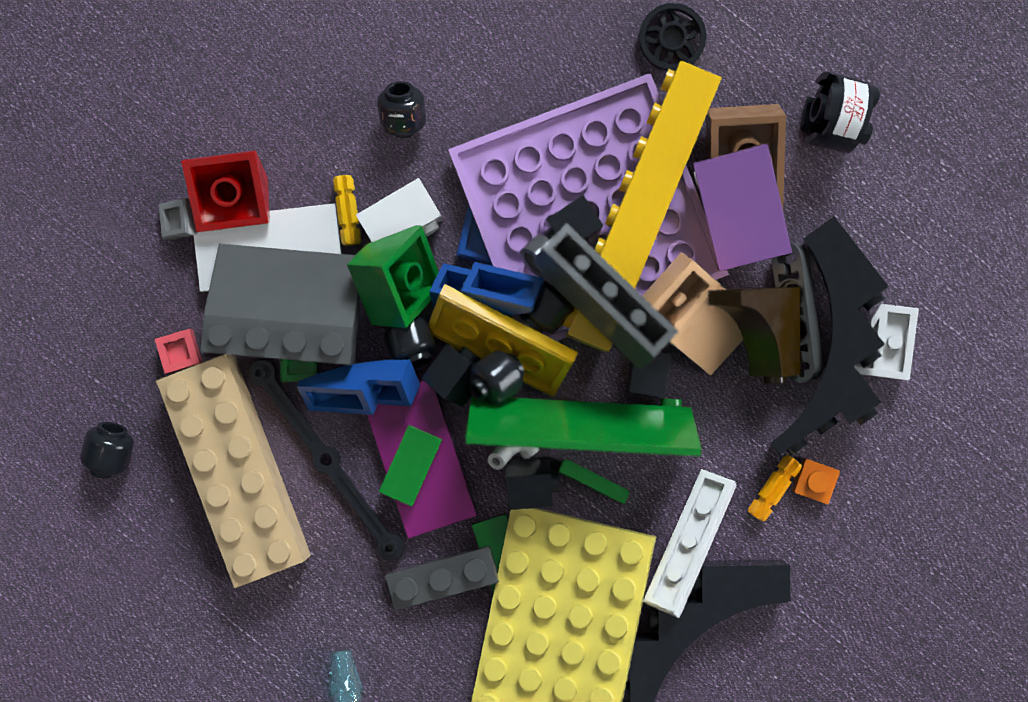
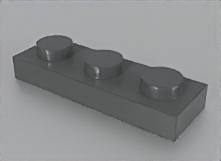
M490 545L389 572L385 575L395 610L499 582L498 570Z

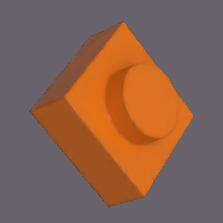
M803 458L801 462L802 468L796 476L791 491L828 505L840 470Z

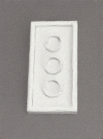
M336 204L269 211L270 222L267 224L197 232L198 235H194L200 292H209L219 244L342 254Z

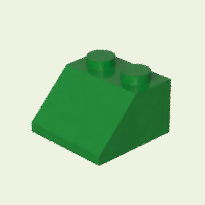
M415 225L368 243L347 264L371 324L397 328H407L432 300L429 291L439 273L422 225Z

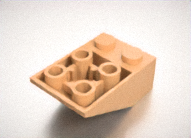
M681 252L643 294V297L679 331L670 342L711 376L743 341V336L734 319L725 310L716 306H708V290L725 289L696 262Z

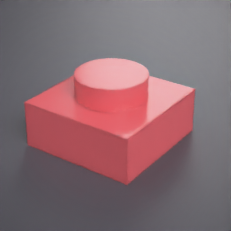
M186 329L155 339L165 374L203 363L193 329Z

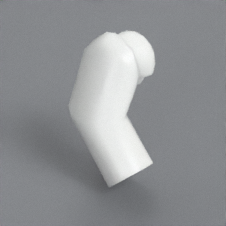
M498 445L489 455L488 463L492 468L500 470L516 453L519 452L523 459H529L538 452L539 447Z

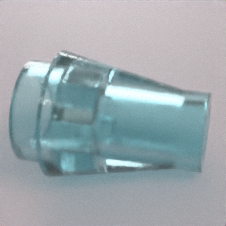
M352 649L330 653L331 665L328 697H332L333 702L362 701L361 692L365 690L352 656Z

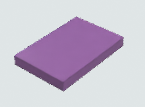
M767 144L693 163L719 271L792 253Z

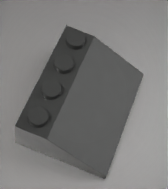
M219 244L204 311L201 352L346 365L355 364L361 298L347 264L356 255Z

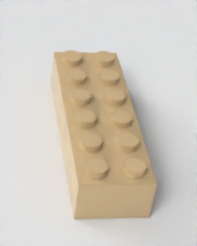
M224 354L156 380L234 589L308 559L311 556L236 356Z

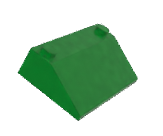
M471 395L466 444L701 456V446L692 408L683 407L682 399L660 398V405L510 397L500 405H491L485 401H478Z

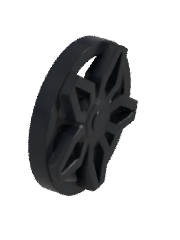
M667 3L654 8L643 20L639 31V45L643 56L651 65L663 71H668V69L676 70L678 64H668L673 58V53L681 61L693 65L701 56L706 45L707 35L703 20L693 9L679 3ZM667 11L669 12L673 22L666 23ZM676 11L686 14L692 20L684 21L682 24L679 23ZM661 13L660 24L662 27L658 25L648 26L649 22ZM697 26L692 33L687 34L686 28ZM655 32L658 34V38L654 39L645 34ZM699 33V47L695 52L692 43L687 40H692ZM646 42L651 45L659 44L655 49L654 56L649 51ZM683 47L686 48L691 58L682 54L680 50ZM662 50L668 52L667 57L660 61V52Z

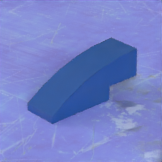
M474 262L471 269L443 263L429 292L434 307L439 293L446 284L504 315H518L532 312L545 282L544 278L477 262Z
M381 360L343 366L300 380L297 384V388L309 411L373 415L378 404L411 406L420 387V382L410 360Z

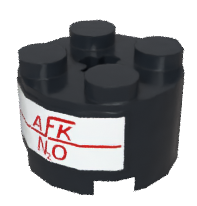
M823 72L815 81L816 84L820 85L815 97H807L804 105L800 131L806 132L807 136L803 142L842 153H850L858 144L866 145L872 135L873 125L869 121L872 110L878 103L880 91L878 87L871 86L869 82L832 72Z

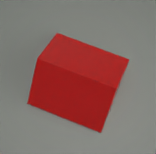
M256 150L183 159L181 161L196 232L267 224L270 222L268 177Z

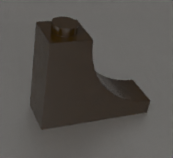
M800 287L708 290V306H716L725 310L734 319L741 331L748 355L749 376L764 377V383L778 384L786 383V377L800 375Z

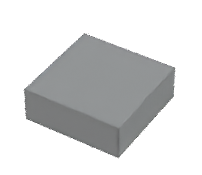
M189 198L159 204L162 240H175L198 235Z

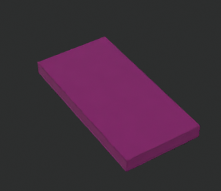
M421 381L411 406L378 404L374 414L367 415L386 474L408 425L443 439L413 506L411 507L395 499L407 537L411 538L477 516L436 391L425 381Z

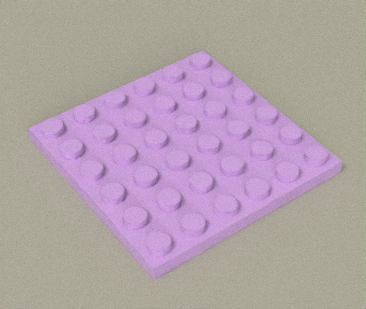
M651 73L448 149L492 266L537 276L522 261L520 250L536 235L545 236L543 232L547 230L545 226L546 219L582 195H584L604 225L600 232L586 240V242L594 249L598 238L606 239L610 226L605 225L612 204L619 206L624 195V192L619 191L626 170L633 172L638 162V159L632 156L640 137L647 138L652 128V125L646 122L654 103L660 105L662 103ZM687 166L684 168L635 290L642 296L681 252L696 262L714 280L729 275L727 269L719 271L706 215ZM518 314V315H511L514 320H516V321H518V322H520V323H522V324H524V325L530 327V326L519 316L520 314ZM561 326L555 333L544 331L542 334L558 341L566 338L569 328Z

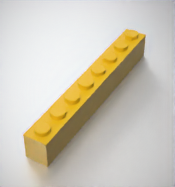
M684 61L679 62L675 71L668 69L660 88V90L666 92L661 105L654 103L646 122L652 125V128L647 138L640 137L632 156L637 158L638 162L633 172L626 170L619 187V191L624 192L619 206L612 204L606 218L605 225L610 226L605 240L598 238L594 250L634 289L722 78ZM574 307V311L562 325L569 328L566 337L602 352H609L612 343Z

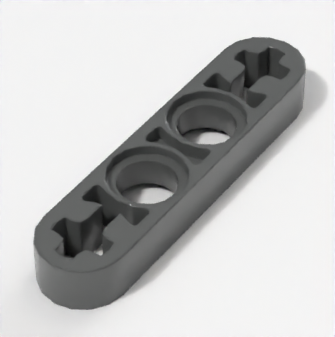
M790 243L792 253L772 258L775 287H791L796 284L802 291L800 321L806 325L807 334L804 339L800 340V347L808 345V350L800 351V363L808 362L809 369L800 370V375L789 376V378L797 383H805L820 377L823 371V359L810 255L804 245ZM791 254L796 255V261L791 262V264L786 263L787 256ZM799 273V278L787 279V275Z

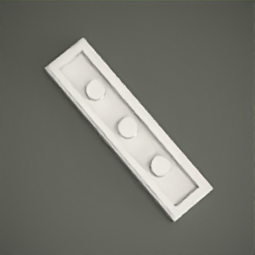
M701 469L643 600L646 605L680 618L737 486L735 481Z

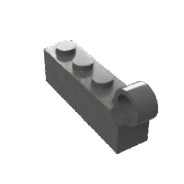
M568 224L552 239L543 235H536L520 250L521 259L526 267L535 275L545 278L639 370L650 362L679 332Z

